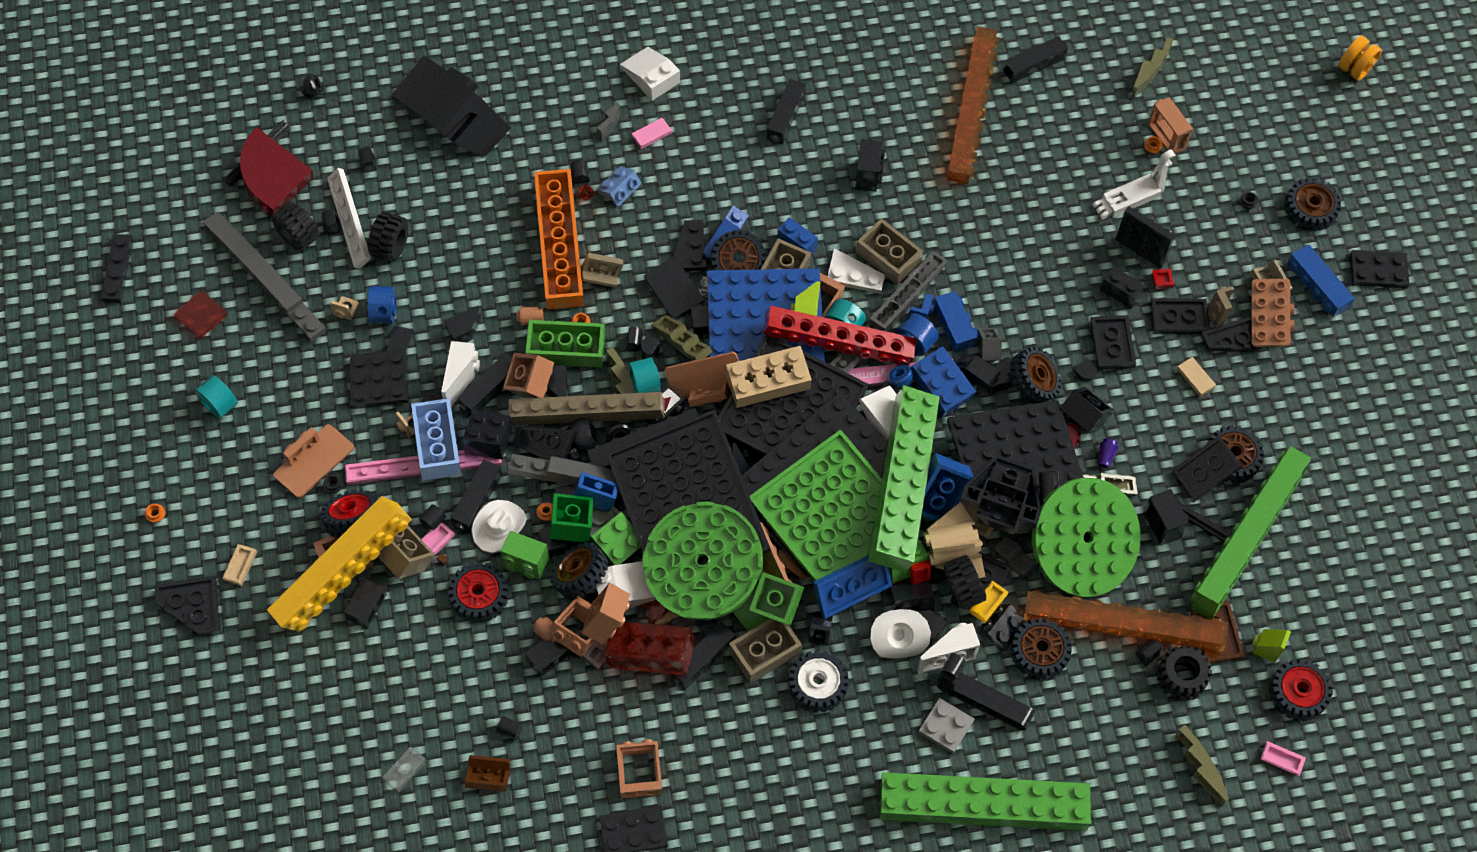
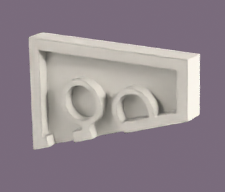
M834 248L828 272L829 278L845 285V287L881 294L885 277L883 273Z

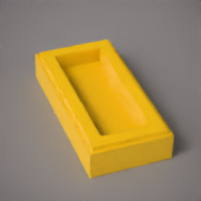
M994 581L985 589L986 601L971 607L969 613L983 623L988 621L1009 593Z

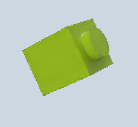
M815 282L797 295L795 303H791V310L817 316L820 282Z
M1263 629L1260 635L1256 634L1252 642V645L1255 646L1253 654L1275 663L1285 649L1291 631Z

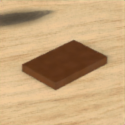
M1229 601L1223 602L1212 621L1193 611L1190 607L1189 610L1202 656L1206 655L1208 657L1206 662L1213 664L1244 659L1245 654Z

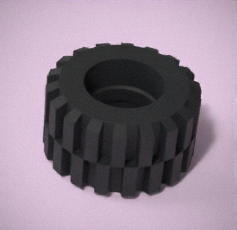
M288 201L271 216L272 223L280 236L290 246L299 251L305 250L320 237L318 227L313 219L296 203Z
M384 211L380 213L370 230L368 239L369 254L376 258L395 262L406 245L408 237L407 219Z
M964 555L944 564L947 579L963 610L986 601V592L970 557Z
M1181 645L1180 648L1177 646L1173 647L1172 650L1166 653L1157 670L1159 672L1157 680H1161L1159 686L1160 688H1165L1163 692L1166 695L1169 692L1172 694L1171 698L1173 699L1179 697V701H1183L1184 698L1189 701L1193 697L1197 698L1205 690L1211 679L1212 670H1210L1211 663L1206 662L1208 657L1206 655L1202 656L1201 650L1195 651L1193 646L1186 648V645ZM1179 665L1188 667L1193 672L1195 679L1187 681L1179 678L1174 671V667Z

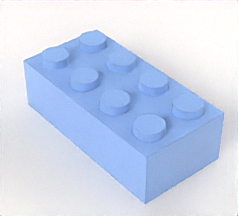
M450 398L411 404L422 481L461 475Z

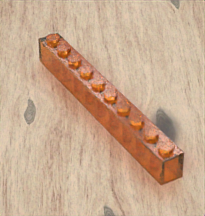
M976 27L947 181L968 184L969 177L973 178L975 167H972V163H976L978 152L974 151L975 148H979L981 139L977 135L982 133L983 123H980V119L985 117L986 108H983V104L987 105L989 94L985 93L986 90H990L991 80L988 77L993 75L994 65H991V61L995 62L997 51H994V47L998 48L1000 38L996 37V29Z
M1038 590L1028 591L1023 617L1026 621L1031 619L1037 621L1038 618H1043V621H1045L1047 618L1051 620V623L1055 621L1058 623V626L1144 640L1152 638L1158 642L1186 645L1188 647L1193 646L1194 648L1223 652L1227 644L1228 622H1223L1221 619L1209 620L1197 615L1190 617L1178 612L1165 613L1159 609L1145 610L1139 606L1126 607L1120 603L1107 604L1100 600L1088 601L1080 597L1069 598L1057 593L1051 595L1043 594V592Z

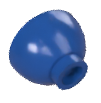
M899 365L890 371L887 379L896 388H902L903 385L911 387L913 370L909 365Z

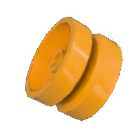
M1360 35L1343 54L1338 68L1344 72L1351 70V77L1360 81L1373 68L1382 53V49L1376 44L1369 46V40Z

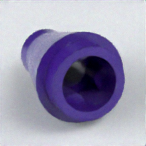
M1104 438L1100 442L1098 463L1100 467H1110L1119 449L1117 441Z

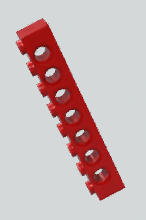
M770 306L765 314L763 334L769 335L772 338H783L790 342H801L808 346L824 347L826 350L842 351L844 354L860 355L862 358H873L881 362L896 363L897 365H909L914 359L916 338L775 306Z

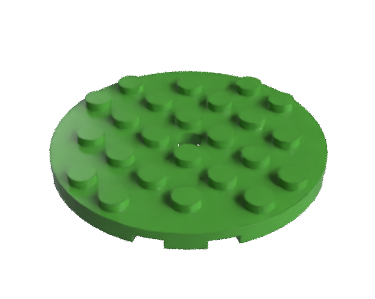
M1076 478L1064 482L1056 490H1052L1043 500L1044 504L1041 507L1037 527L1032 529V546L1036 562L1039 563L1043 571L1042 574L1046 579L1065 593L1081 597L1105 594L1125 580L1137 560L1141 539L1137 513L1128 497L1110 482L1097 478ZM1086 532L1091 536L1088 542H1085L1083 538Z
M697 502V504L684 505L668 513L652 530L647 539L645 552H643L645 580L653 596L671 613L691 620L716 619L739 608L754 592L763 569L762 546L751 523L735 509L726 505L714 504L713 502ZM699 557H708L707 565H698Z

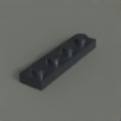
M113 234L101 296L103 302H122L133 243L132 235Z

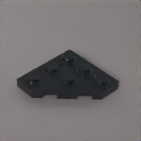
M215 575L155 585L156 604L162 610L200 637L221 634Z

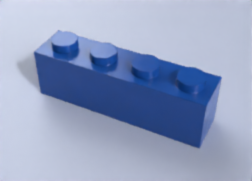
M1309 244L1291 254L1287 262L1289 268L1297 274L1302 284L1307 286L1313 297L1318 299L1327 313L1334 318L1352 306L1355 300L1354 296Z

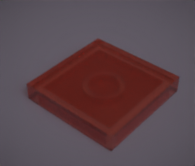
M201 290L173 315L201 339L221 322L228 313Z

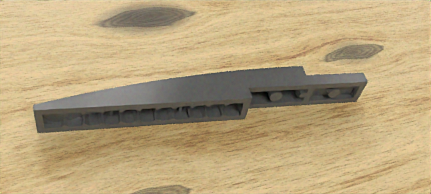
M218 211L203 221L208 230L268 296H271L311 342L326 332L325 326L306 307L300 296Z
M933 251L870 317L869 323L865 327L890 332L946 266L948 260ZM841 351L830 365L849 374L865 358L855 354H844Z
M512 454L508 468V474L572 486L576 485L581 472L617 483L612 469L553 456L548 461ZM618 487L616 499L623 500Z

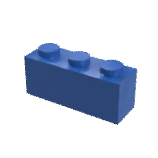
M956 291L935 297L934 309L954 353L974 347L978 338V332L971 325L970 314L965 312L962 297H959Z

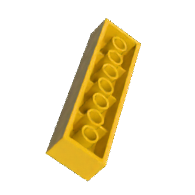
M381 496L267 611L283 628L298 632L305 629L309 625V621L313 617L318 616L323 611V607L327 603L332 602L342 588L350 585L351 579L363 572L366 565L371 560L377 558L380 551L385 546L390 545L394 537L399 532L404 531L412 519L397 502Z

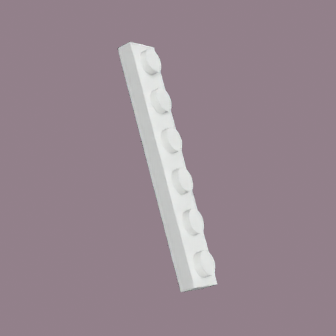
M337 168L327 180L353 266L360 269L371 257L344 169Z

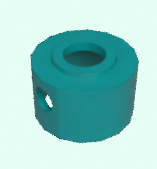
M836 299L824 316V318L863 326L866 321L864 312L854 303L844 299ZM849 314L854 316V321L848 319Z
M652 357L629 363L630 376L636 393L661 392L659 373Z
M215 375L210 376L194 391L202 405L219 419L238 404L231 390Z

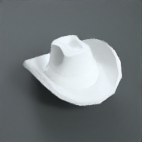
M494 500L488 502L479 510L473 520L471 532L474 543L484 552L491 554L500 552L509 532L513 531L519 534L527 520L524 511L510 501Z
M899 609L885 612L875 619L871 628L870 639L873 649L879 656L885 658H905L924 652L930 644L931 631L927 620L919 612Z

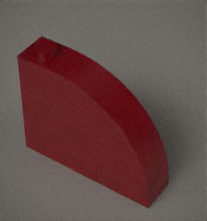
M258 127L246 139L240 157L241 174L245 189L253 201L260 206L262 212L272 216L288 201L290 202L313 179V170Z

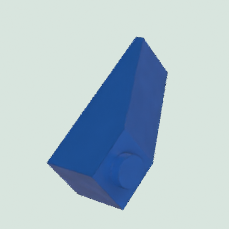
M733 205L702 252V255L711 260L712 248L716 241L727 232L740 230L749 215Z

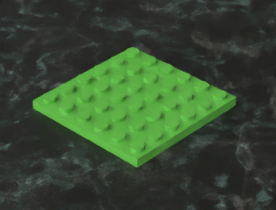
M840 429L750 495L754 508L810 577L816 581L869 555L882 478Z

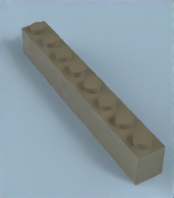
M661 392L509 399L508 415H510L513 425L572 423L579 418H587L591 422L663 419L665 400Z

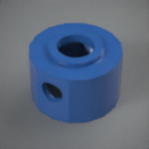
M370 286L368 293V318L370 324H393L397 311V298L394 286Z
M916 313L910 314L895 331L896 334L916 338L914 355L923 356L939 339V334L934 325L928 319Z

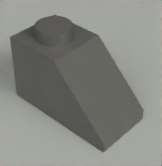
M978 328L981 359L987 363H995L996 360H1001L1002 338L997 328Z

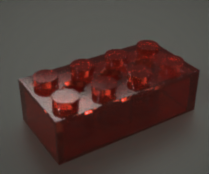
M624 622L621 628H616L611 639L608 638L604 657L609 668L687 675L695 638L690 627Z

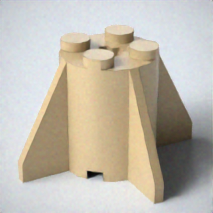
M961 502L928 527L926 532H922L924 543L927 547L929 546L930 550L926 552L929 555L931 566L934 565L935 568L943 570L945 563L967 555L970 557L979 578L985 577L981 558L982 555L979 552L982 551L981 546H983V543L979 539L977 529L974 530L973 528L975 522Z

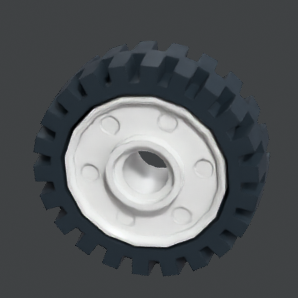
M815 650V653L810 651L806 655H801L799 660L797 659L794 662L789 674V690L793 700L797 701L800 707L804 706L805 710L810 711L812 709L816 713H818V710L826 712L827 709H834L835 706H838L843 701L848 690L849 675L848 671H846V666L842 664L839 658L836 659L834 654L831 653L829 655L827 651L820 653V650ZM819 678L823 680V683L816 684L814 680Z

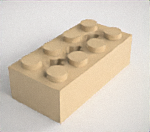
M801 346L726 364V376L736 408L811 388L812 379Z

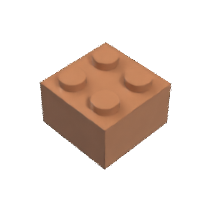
M514 353L503 389L519 396L543 398L547 391L554 362L538 355Z
M608 583L590 605L582 634L601 644L608 638L611 639L615 634L616 628H621L625 621L624 614L630 606L628 602L630 593Z

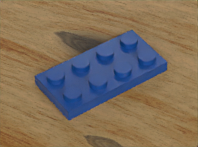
M868 555L814 581L821 616L826 619L891 587L892 582L889 568L869 562Z

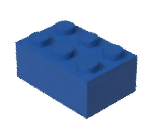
M943 346L911 367L913 370V380L921 391L940 397L937 413L941 418L970 401L976 393Z
M934 454L929 463L921 516L937 521L960 502L965 485L973 478L969 466L940 454Z

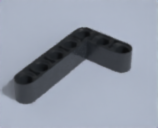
M950 653L940 671L936 685L937 688L1016 729L1026 731L1035 711L1028 705L963 674L966 664L965 659L960 655Z

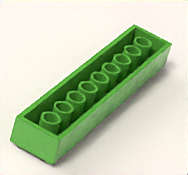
M903 385L895 398L868 561L906 573L915 560L940 397Z
M1291 446L1287 452L1283 451L1277 465L1272 467L1268 479L1263 481L1259 493L1254 495L1250 507L1245 509L1241 516V521L1236 523L1232 530V535L1226 539L1222 546L1223 549L1215 556L1214 563L1206 570L1202 582L1199 581L1194 589V594L1190 599L1193 601L1191 606L1193 611L1212 621L1301 481L1312 457Z
M882 772L880 780V820L1087 831L1091 825L1090 783Z

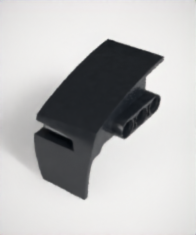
M424 55L392 94L395 99L427 121L449 140L468 151L482 156H486L511 129L475 93L478 86L469 77L452 67L446 71Z

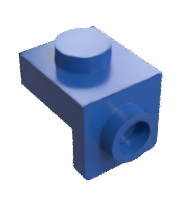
M925 295L922 309L910 307L909 316L916 313L928 319L929 313L933 314L935 303H932L933 295Z

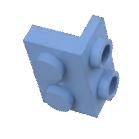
M620 166L607 180L603 181L602 185L597 188L599 195L611 198L615 206H620L641 185V182L634 170Z

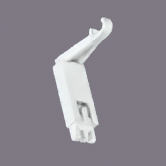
M1168 150L1163 153L1152 174L1104 193L1102 199L1092 204L1094 208H1097L1096 211L1100 214V218L1115 217L1124 213L1128 206L1136 208L1159 198L1165 189L1168 167L1172 165L1170 158L1176 156L1174 152Z

